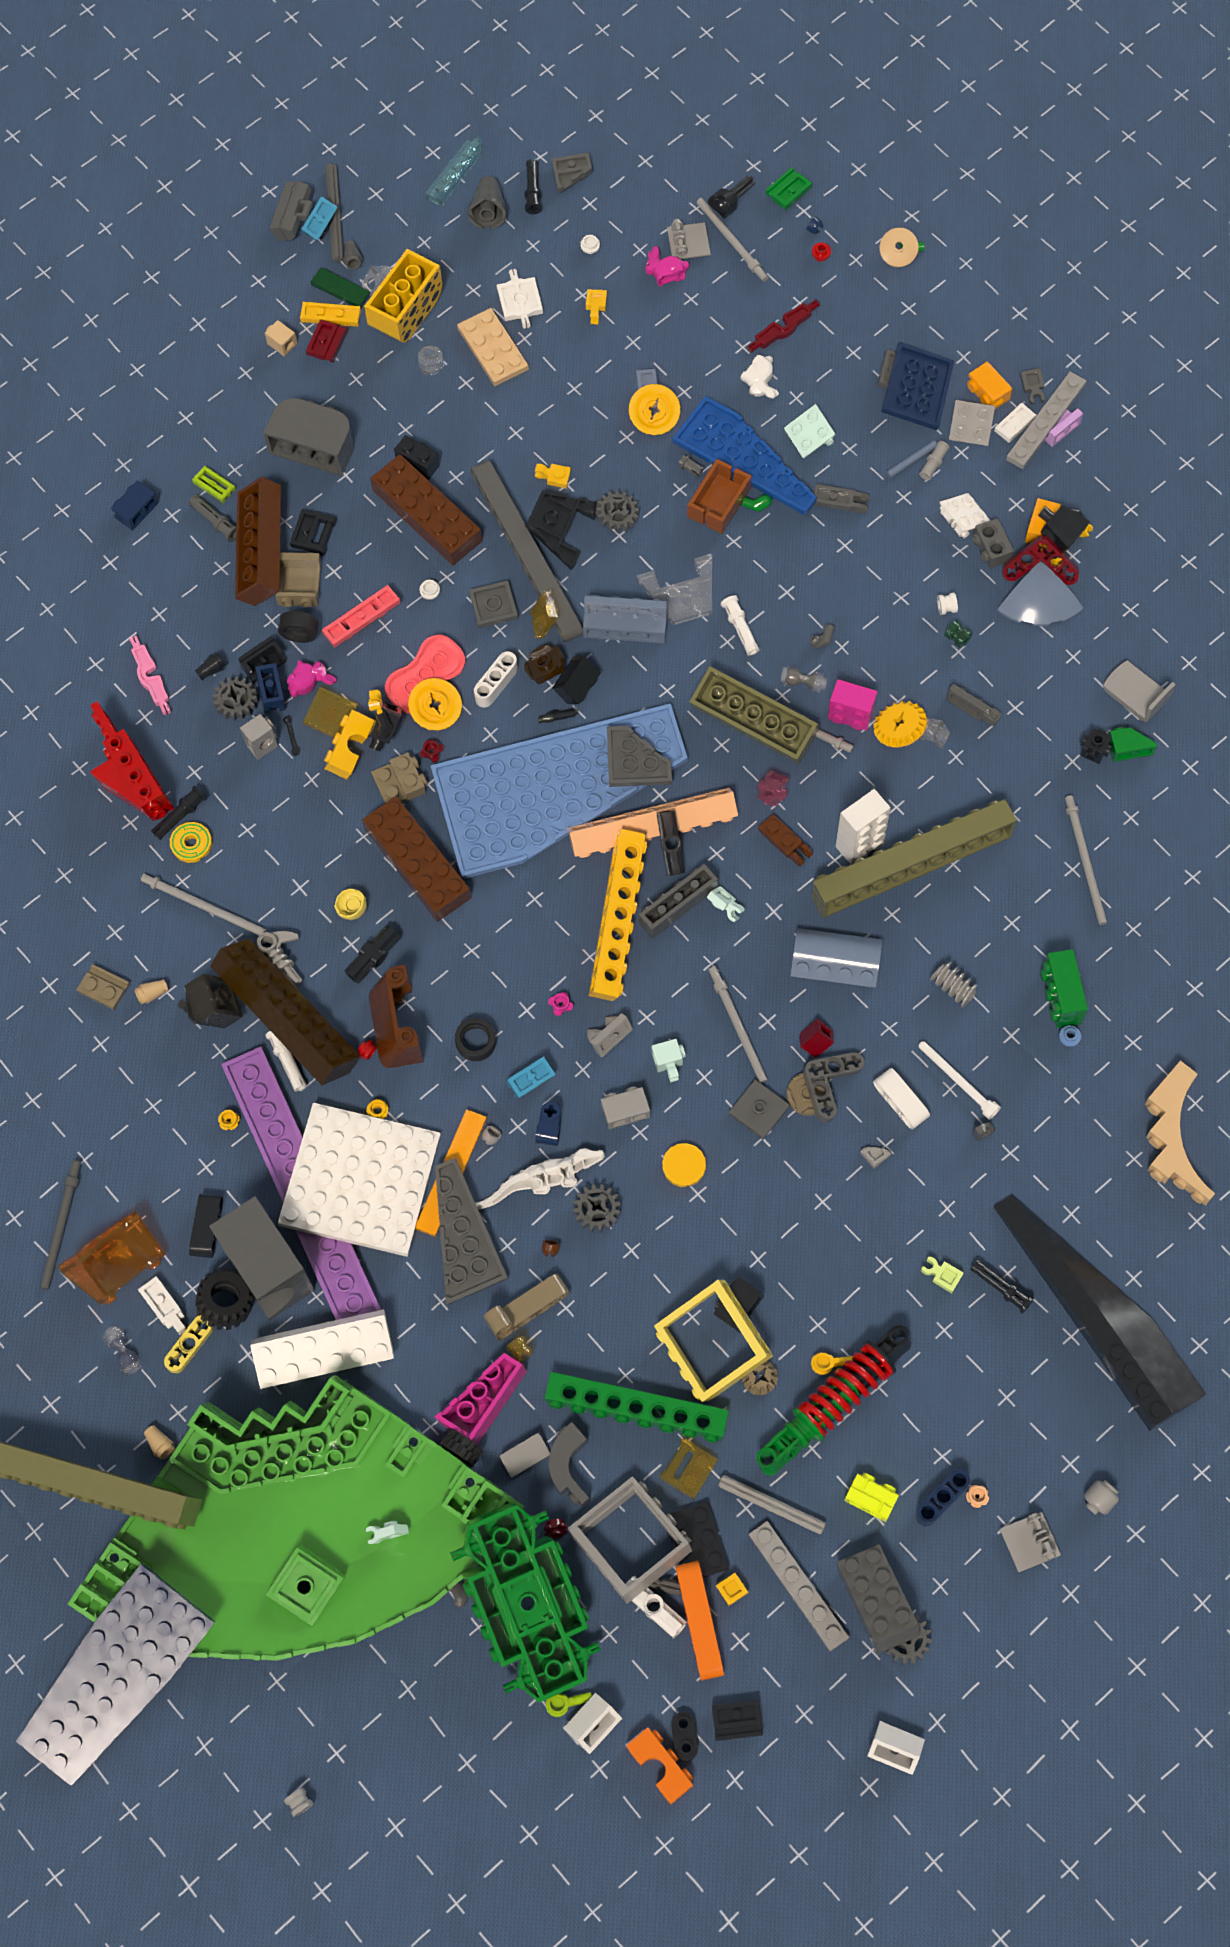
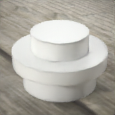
M586 235L581 241V249L587 254L596 253L600 248V242L594 235Z
M426 580L420 586V594L425 599H435L440 593L438 583L433 580Z

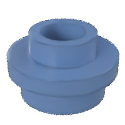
M1074 1026L1063 1027L1059 1033L1060 1042L1067 1047L1076 1046L1081 1040L1079 1029ZM1067 1033H1072L1074 1038H1068Z

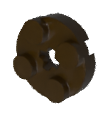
M543 645L533 650L529 654L530 659L528 663L525 661L524 664L525 672L529 678L537 684H543L545 681L564 672L565 657L557 646Z

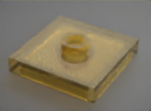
M319 687L303 724L334 738L336 732H341L342 726H340V722L344 714L348 715L351 710L355 711L357 704Z

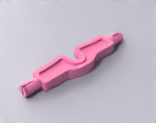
M134 636L135 642L133 637L129 639L133 646L131 651L138 665L137 675L140 683L145 689L149 690L155 705L160 706L162 714H170L171 710L167 704L169 699L161 677L159 675L147 677L148 674L156 670L155 663L148 654L145 645L140 644L138 637Z

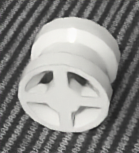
M954 592L949 593L948 596H937L940 615H945L947 612H958V603Z

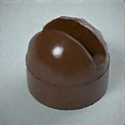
M543 1240L542 1252L546 1257L548 1253H551V1257H555L560 1249L559 1242Z

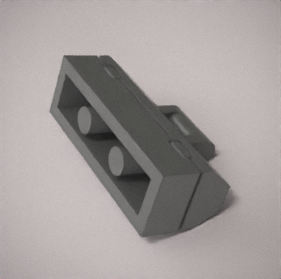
M300 181L286 182L269 228L278 241L292 240L296 235L300 221L308 219L313 202L308 200L312 190L308 184Z

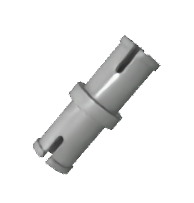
M939 441L932 454L928 455L927 462L919 473L923 479L931 480L937 467L941 466L942 459L950 448L946 442Z

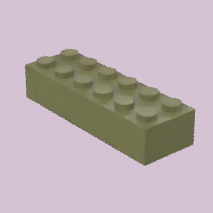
M709 666L689 701L696 710L799 765L820 730L818 723Z

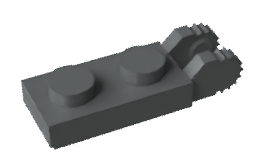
M815 484L814 495L817 497V502L814 506L845 511L852 510L855 513L861 514L867 513L868 506L860 503H868L870 500L869 494L856 492L851 489Z

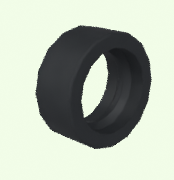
M288 611L280 616L278 633L285 639L299 643H308L316 639L318 621L312 615L299 611Z
M470 1018L462 1022L455 1033V1044L459 1054L470 1061H482L488 1058L496 1047V1035L492 1025L480 1018ZM479 1028L484 1030L488 1036L487 1046L479 1051L468 1050L463 1044L464 1034L471 1029Z

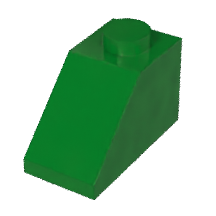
M1118 727L1109 733V736H1111L1109 744L1112 745L1110 753L1113 762L1152 756L1157 748L1156 742L1132 728L1124 729L1123 727Z

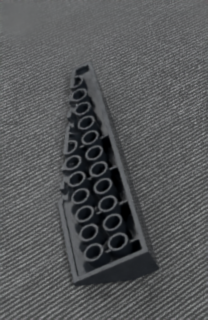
M1013 1195L994 1206L998 1215L1149 1431L1206 1395L1149 1315Z

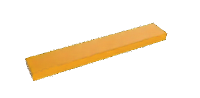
M466 1109L444 1162L456 1158L462 1174L464 1173L487 1117ZM436 1180L415 1227L416 1230L434 1237L437 1236L440 1229Z

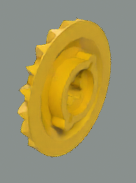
M658 384L646 385L637 390L632 396L629 403V416L633 425L646 435H663L676 425L680 416V403L677 396L669 388ZM658 400L657 410L660 412H656L651 420L652 414L649 408H653Z
M430 678L421 681L413 688L409 696L408 707L414 722H417L420 727H424L428 731H439L447 729L458 720L462 709V701L457 689L452 684L442 679ZM432 699L435 701V703H440V705L438 706V712L437 710H435L434 707L430 708Z
M902 700L898 704L893 702L892 706H886L885 710L879 711V716L875 717V723L873 724L876 738L886 746L904 747L914 743L923 735L927 726V717L923 708H920L917 703L912 704L910 701L904 703ZM901 720H903L904 724L900 723L899 726L896 725V722L899 723Z

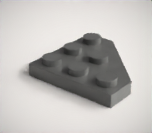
M607 727L609 787L672 784L671 761L666 757H662L655 751L653 746L638 737L630 727Z

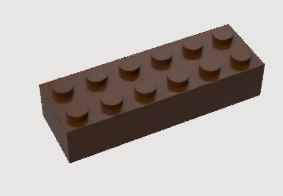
M401 454L370 478L373 492L452 566L482 542L481 529Z
M264 477L258 478L237 492L235 599L253 606L278 593L280 589L281 485Z
M394 797L362 819L364 830L437 922L471 899L469 887L397 797Z

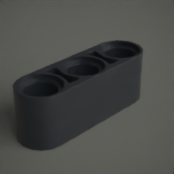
M199 1194L189 1245L190 1256L213 1258L217 1238L209 1226L221 1219L223 1196Z

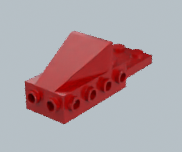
M98 701L91 704L90 706L94 711L91 715L97 725L100 726L101 732L106 739L102 743L106 748L103 752L108 758V761L91 770V774L106 791L148 816L152 821L163 818L174 807L138 747L124 729L118 732L111 718Z

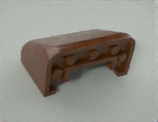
M406 965L390 968L369 992L380 1063L386 1068L423 1062L416 1031L410 1027L398 1028L395 1006L402 1005L404 995L412 993Z

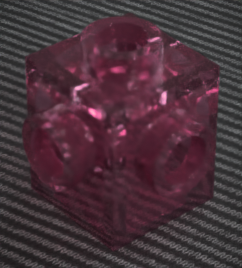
M770 770L758 784L757 790L760 792L757 799L762 800L768 806H777L781 801H785L789 792L786 787L790 778Z

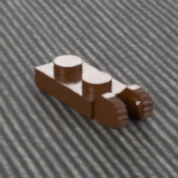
M774 814L758 827L759 832L798 866L803 865L804 861L795 852L797 849L808 858L813 856L811 849Z

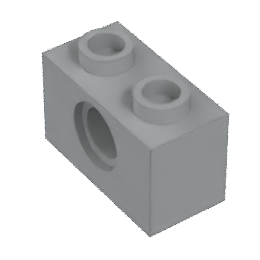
M261 714L240 727L247 748L257 760L278 747L276 742L278 737L273 730L275 729L274 725L268 718L265 720Z

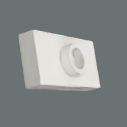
M1021 403L995 427L994 431L1010 443L1035 419L1036 414Z

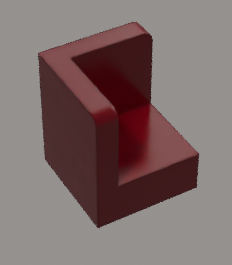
M816 1019L799 1034L800 1047L814 1058H817L834 1044L833 1030L819 1019Z

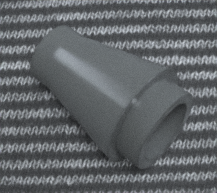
M352 240L346 241L344 244L343 263L348 269H358L361 266L362 257L355 242Z

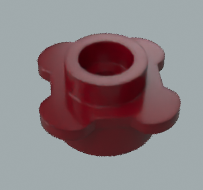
M427 740L423 745V750L420 751V757L428 758L431 762H437L439 760L438 756L440 752H443L444 747L435 741Z
M552 1519L546 1522L544 1531H546L544 1533L545 1536L558 1539L567 1534V1530H565L567 1526L563 1520Z

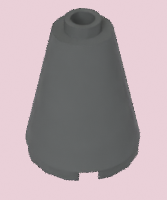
M485 176L480 179L468 208L469 220L473 225L481 229L483 227L495 229L504 223L506 217V208L498 181L492 176Z

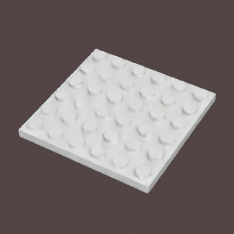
M313 1103L278 1220V1226L408 1257L439 1143L440 1133Z

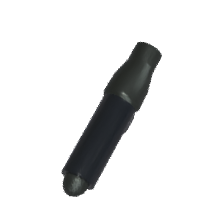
M574 709L560 712L553 710L538 717L539 723H550L572 718L578 714V711Z

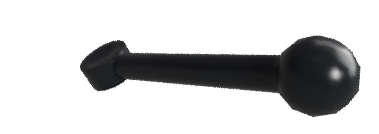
M285 716L283 722L288 729L292 744L291 752L292 755L297 756L300 750L296 747L290 724L291 718Z

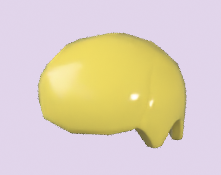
M347 889L337 896L334 907L340 917L352 921L359 919L365 913L367 902L361 891Z

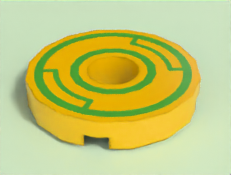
M187 822L178 826L172 832L170 848L180 861L196 863L210 853L212 837L208 829L202 824ZM187 840H197L194 846H186Z

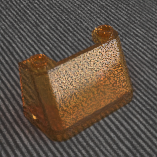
M134 1211L108 1227L58 1265L57 1268L66 1278L96 1302L108 1305L117 1298L115 1294L136 1275L146 1268H149L151 1271L160 1265L159 1259L166 1255V1253L138 1213Z

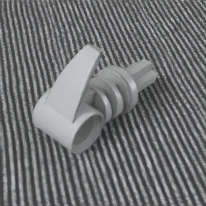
M276 931L272 933L265 932L259 935L257 946L260 951L269 958L295 987H298L302 983V979L293 969L294 962L291 959L287 960L288 956L283 954L284 951L280 947L282 943L299 940L298 934L288 931ZM265 943L272 944L269 948H265L262 945Z

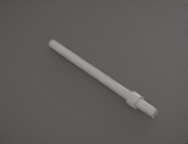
M699 198L696 202L746 261L747 267L751 272L756 273L762 282L767 281L769 276L761 268L758 260L753 259L704 199Z
M713 966L708 969L714 981L713 987L725 1005L759 1082L764 1083L768 1079L728 994V986L725 980H722L717 967Z

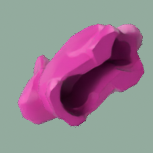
M655 246L652 251L648 252L649 260L646 263L645 271L648 275H654L658 286H663V284L674 280L676 282L684 280L685 271L689 268V262L682 261L675 256H668L660 260L659 249Z
M298 660L294 672L287 679L289 684L288 690L292 697L306 695L313 691L317 681L331 685L336 683V678L327 674L326 668L320 662H315L312 666Z

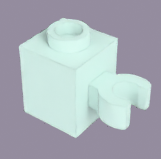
M677 1039L652 1045L651 1052L657 1072L667 1070L670 1083L678 1081L679 1075L676 1067L682 1066L683 1058L686 1057L683 1046L678 1045Z

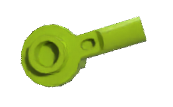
M591 1692L571 1697L559 1693L546 1700V1710L553 1717H561L565 1715L569 1707L587 1703L592 1697Z

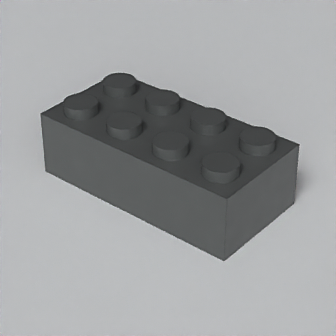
M880 1544L837 1562L839 1576L876 1654L920 1636L919 1624Z

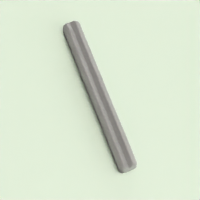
M723 1475L719 1481L718 1486L815 1533L822 1534L826 1526L825 1522L726 1475Z

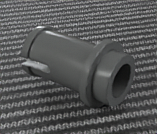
M683 455L678 462L680 469L687 470L696 478H699L703 473L704 467L693 461L689 455Z

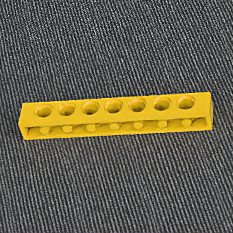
M620 829L615 836L589 996L614 1001L623 992L621 978L622 975H625L627 963H624L625 955H628L630 950L628 936L633 931L634 923L631 922V918L637 908V902H634L635 894H638L640 889L638 876L642 873L644 866L641 858L647 848V842L644 841L645 834ZM626 850L632 852L633 859L626 856ZM622 871H627L630 879L624 878ZM618 892H625L627 898L622 899ZM615 911H620L623 914L622 920L616 917ZM612 931H616L619 934L620 940L612 937ZM609 951L615 953L616 960H611L609 958ZM605 972L612 974L613 981L605 978Z

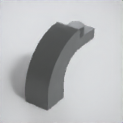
M571 1422L560 1432L552 1445L549 1469L552 1482L559 1495L562 1496L569 1491L568 1498L574 1505L579 1503L583 1508L590 1502L589 1497L572 1479L569 1467L573 1456L587 1444V1439Z

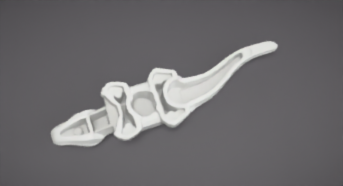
M582 1148L569 1157L549 1159L539 1164L531 1165L526 1170H521L514 1176L511 1175L492 1196L475 1204L478 1210L497 1204L509 1194L518 1190L532 1189L534 1194H547L550 1187L561 1184L562 1187H573L577 1183L574 1174L601 1161L605 1157L602 1150L591 1151L587 1148Z

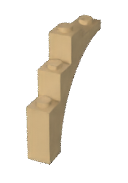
M1180 1060L1145 1103L1151 1114L1161 1117L1146 1136L1153 1147L1162 1150L1152 1162L1148 1171L1154 1180L1164 1184L1171 1178L1178 1188L1189 1192L1194 1201L1199 1204L1203 1203L1206 1206L1215 1193L1205 1185L1192 1168L1186 1156L1180 1132L1182 1104L1187 1090L1198 1074Z

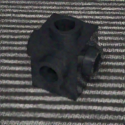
M1092 728L1090 734H1085L1080 746H1083V750L1080 756L1100 764L1103 756L1107 757L1112 748V745L1109 744L1111 736L1102 730Z

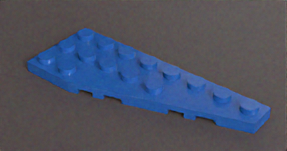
M707 396L703 398L672 438L674 444L712 465L716 459L731 465L732 476H734L736 468L752 475V487L805 516L817 502V497L793 475V471L782 463L781 458L763 439L761 440L754 433L751 426H748L738 413Z

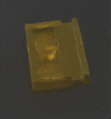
M544 591L529 613L530 616H533L532 625L536 638H544L558 618V609L555 607L553 599H550L551 591Z

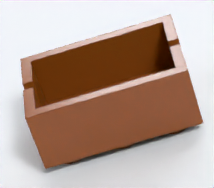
M716 459L689 501L687 517L702 525L706 522V527L723 534L742 504L744 497L747 496L751 489L752 475L736 468L734 470L733 482L731 481L732 466Z

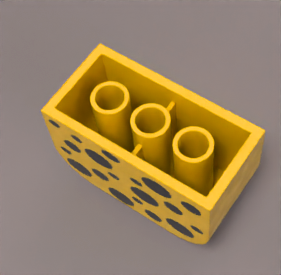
M406 249L365 304L364 308L368 325L402 343L407 342L432 310L440 296L442 289L440 265Z

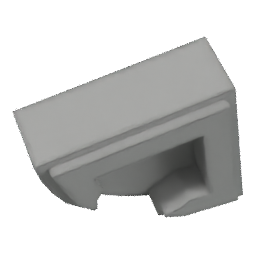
M866 1147L860 1151V1154L873 1169L891 1156L888 1150L879 1147Z

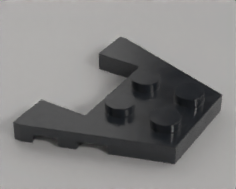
M542 490L525 527L572 570L580 552L562 543L563 538L576 511L595 520L597 517L595 514L597 501H587L585 498L580 497L578 499L570 498L564 494Z

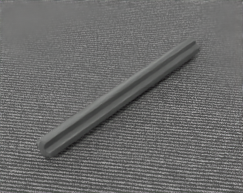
M329 163L325 167L328 201L338 207L329 221L332 260L340 263L343 260L337 166Z

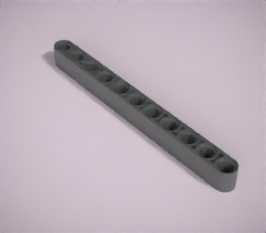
M487 460L471 467V474L561 639L566 643L583 635L582 627L529 530L525 527L524 521L493 465Z

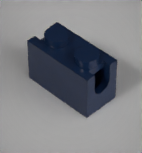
M137 480L127 488L126 493L120 499L113 503L111 510L116 513L114 515L115 519L133 531L159 502L156 493Z
M276 663L255 667L264 714H268L269 710L274 711L279 708V711H285ZM263 674H272V677L262 679Z

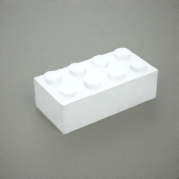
M875 789L840 813L836 848L851 865L860 858H866L872 850L877 851L884 845L891 807Z

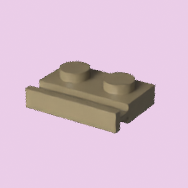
M92 964L91 969L86 973L76 990L79 994L115 1011L130 983Z

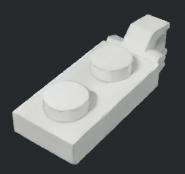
M154 1277L138 1289L164 1326L166 1325L168 1329L173 1326L179 1335L186 1331V1327L180 1321L185 1317L182 1314V1310L157 1277Z

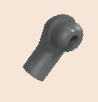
M458 1582L449 1591L452 1592L455 1598L454 1605L464 1607L468 1597L462 1583Z

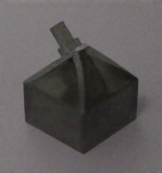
M202 974L184 985L186 1001L180 1000L178 1007L187 1013L192 1023L225 1029L243 1017L236 994L220 977Z

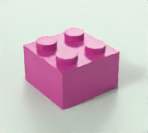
M837 679L830 699L828 719L836 724L843 723L850 725L856 730L863 729L867 731L875 709L877 691Z

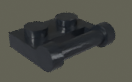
M301 509L290 541V547L319 553L320 556H324L331 529L337 521L336 518ZM324 523L319 542L315 544L313 541L319 524Z

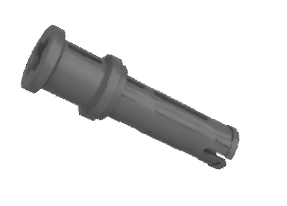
M198 495L191 497L189 505L212 523L216 532H221L228 542L236 540V526L229 522L228 517L218 514Z

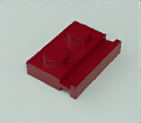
M320 319L306 349V354L324 361L325 359L330 360L333 363L347 333V328L345 326L339 327L338 324Z

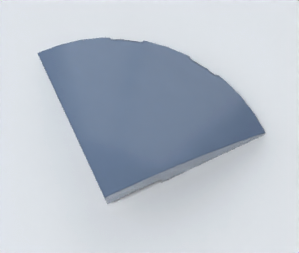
M1040 561L1012 590L999 606L997 612L1014 622L1020 623L1024 621L1032 623L1033 626L1042 627L1049 626L1053 622L1070 620L1083 611L1084 608L1065 583Z

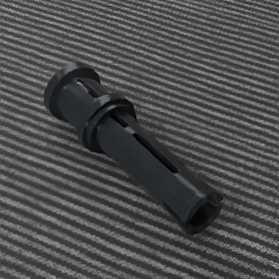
M531 159L526 162L527 189L524 197L527 203L525 204V211L528 214L534 215L542 210V205L540 204L542 194L538 189V161L533 159V166H531Z
M193 786L192 791L184 798H180L179 805L154 827L151 832L161 840L186 814L193 813L194 808L199 803L206 801V796L196 786Z
M980 1259L970 1269L1003 1294L1004 1300L1013 1303L1020 1309L1022 1314L1035 1299L1033 1296L1029 1297L1021 1291L1019 1285L1010 1284Z

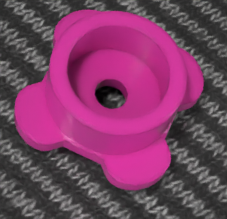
M566 992L556 994L548 1000L556 1016H561L563 1012L573 1009V1003L569 1001Z

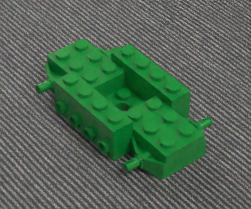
M508 1503L467 1521L464 1545L450 1552L453 1561L467 1556L480 1564V1566L461 1574L465 1582L462 1585L467 1597L470 1596L472 1600V1611L476 1619L479 1618L482 1625L480 1631L484 1640L489 1643L491 1648L489 1649V1654L493 1663L497 1662L501 1667H504L518 1660L516 1678L506 1684H502L505 1693L507 1694L518 1688L520 1690L523 1689L540 1703L586 1682L587 1659H589L590 1655L601 1651L598 1642L587 1647H581L570 1638V1636L588 1629L586 1621L589 1620L585 1608H580L577 1600L580 1599V1594L575 1585L572 1586L569 1577L572 1575L567 1563L563 1564L560 1556L563 1555L559 1542H554L548 1536L535 1541V1527H537V1524L549 1520L547 1512L544 1510L534 1516H529L517 1504ZM527 1596L532 1597V1607L523 1609L521 1607L522 1599Z

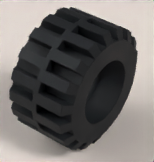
M223 1268L222 1272L215 1269L213 1270V1275L210 1273L206 1274L205 1280L202 1279L199 1283L195 1301L196 1311L198 1315L201 1314L203 1322L208 1321L207 1326L211 1328L213 1325L217 1326V1330H221L222 1327L230 1330L232 1325L236 1328L250 1314L253 1293L242 1276L236 1274L237 1270L232 1269V1272L227 1271L228 1268ZM227 1291L236 1297L237 1302L230 1307H221L214 1303L211 1297L217 1292Z

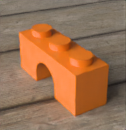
M647 1728L628 1743L626 1748L640 1766H643L649 1760H659L663 1763L666 1773L664 1778L656 1784V1787L669 1804L672 1805L693 1787L691 1781L694 1778L686 1768L681 1770L675 1763L679 1759L670 1748L666 1751L661 1745V1742L664 1740L655 1729L651 1732Z

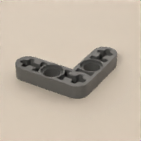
M848 1053L812 1060L804 1067L803 1077L815 1115L819 1121L828 1123L837 1113L828 1080L859 1073L865 1064L864 1058L860 1054ZM852 1059L853 1062L858 1063L856 1067L853 1064L847 1065L844 1070V1065L849 1064ZM836 1063L839 1071L832 1072L829 1070L828 1064ZM811 1067H812L813 1070H815V1071H816V1070H820V1071L817 1072V1074H816L815 1076H814V1073H813V1072H809V1070L811 1069ZM822 1087L825 1091V1095H816L814 1092V1088ZM824 1106L827 1111L830 1110L828 1116L826 1113H822Z

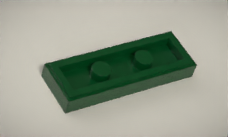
M320 267L310 281L312 286L352 306L362 307L370 296V291Z

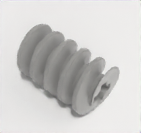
M952 962L943 964L935 971L930 980L936 979V986L943 984L942 991L946 992L949 990L948 996L954 997L956 995L955 1002L963 1001L961 1007H966L975 997L978 985L974 984L970 987L971 979L963 981L964 973L957 976V967L950 970Z

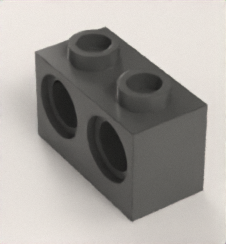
M998 518L975 526L972 539L975 546L979 547L981 559L984 563H987L989 569L1005 564L1013 557L1014 550Z

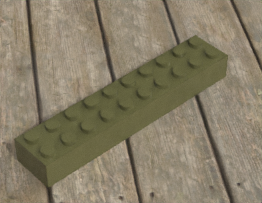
M1005 799L1000 802L998 800L993 801L986 808L981 810L974 809L965 817H956L944 826L937 825L925 834L918 833L909 841L897 842L888 850H879L867 859L860 858L848 867L841 866L832 874L818 876L813 882L811 898L823 919L1011 838L1017 820Z
M0 1441L1 1478L16 1480L18 1483L36 1486L45 1491L57 1492L59 1495L77 1498L86 1503L98 1504L100 1507L111 1510L115 1509L127 1515L143 1517L142 1519L164 1523L163 1525L184 1530L186 1526L195 1527L203 1499Z

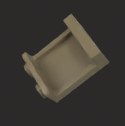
M280 553V589L275 595L278 605L283 607L303 606L307 608L318 606L321 576L319 553Z

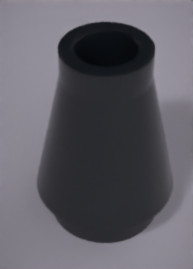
M216 652L213 655L210 654L195 672L203 680L223 671L222 668L226 664Z

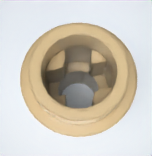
M164 979L140 984L138 988L134 989L140 1004H149L168 991Z
M150 1426L145 1430L144 1435L155 1457L164 1460L173 1454L175 1450L173 1441L156 1426Z

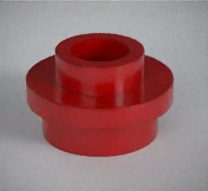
M820 242L812 247V256L819 262L826 261L831 255V248L826 243Z
M372 1040L364 1041L357 1050L360 1059L369 1060L375 1053L377 1046L374 1045Z

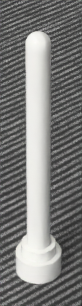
M921 1041L919 1043V1048L981 1106L982 1114L987 1119H992L999 1112L1001 1107L995 1101L986 1100L926 1042Z

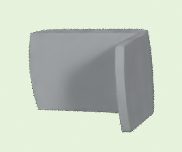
M1127 660L1110 674L1103 688L1106 693L1144 722H1148L1172 696L1176 684L1172 682L1166 689H1163Z

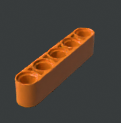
M699 1561L675 1566L700 1679L703 1681L724 1676Z

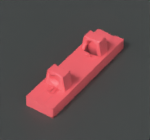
M387 585L323 628L322 633L335 648L400 604V599Z

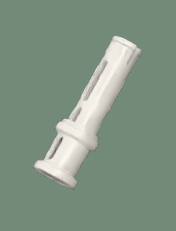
M733 595L725 598L721 602V606L725 608L728 614V621L735 626L747 655L756 654L760 649L746 623L745 612L741 610L738 604V597Z
M269 1031L265 1036L270 1040L274 1048V1055L281 1060L294 1091L297 1092L307 1087V1084L292 1053Z

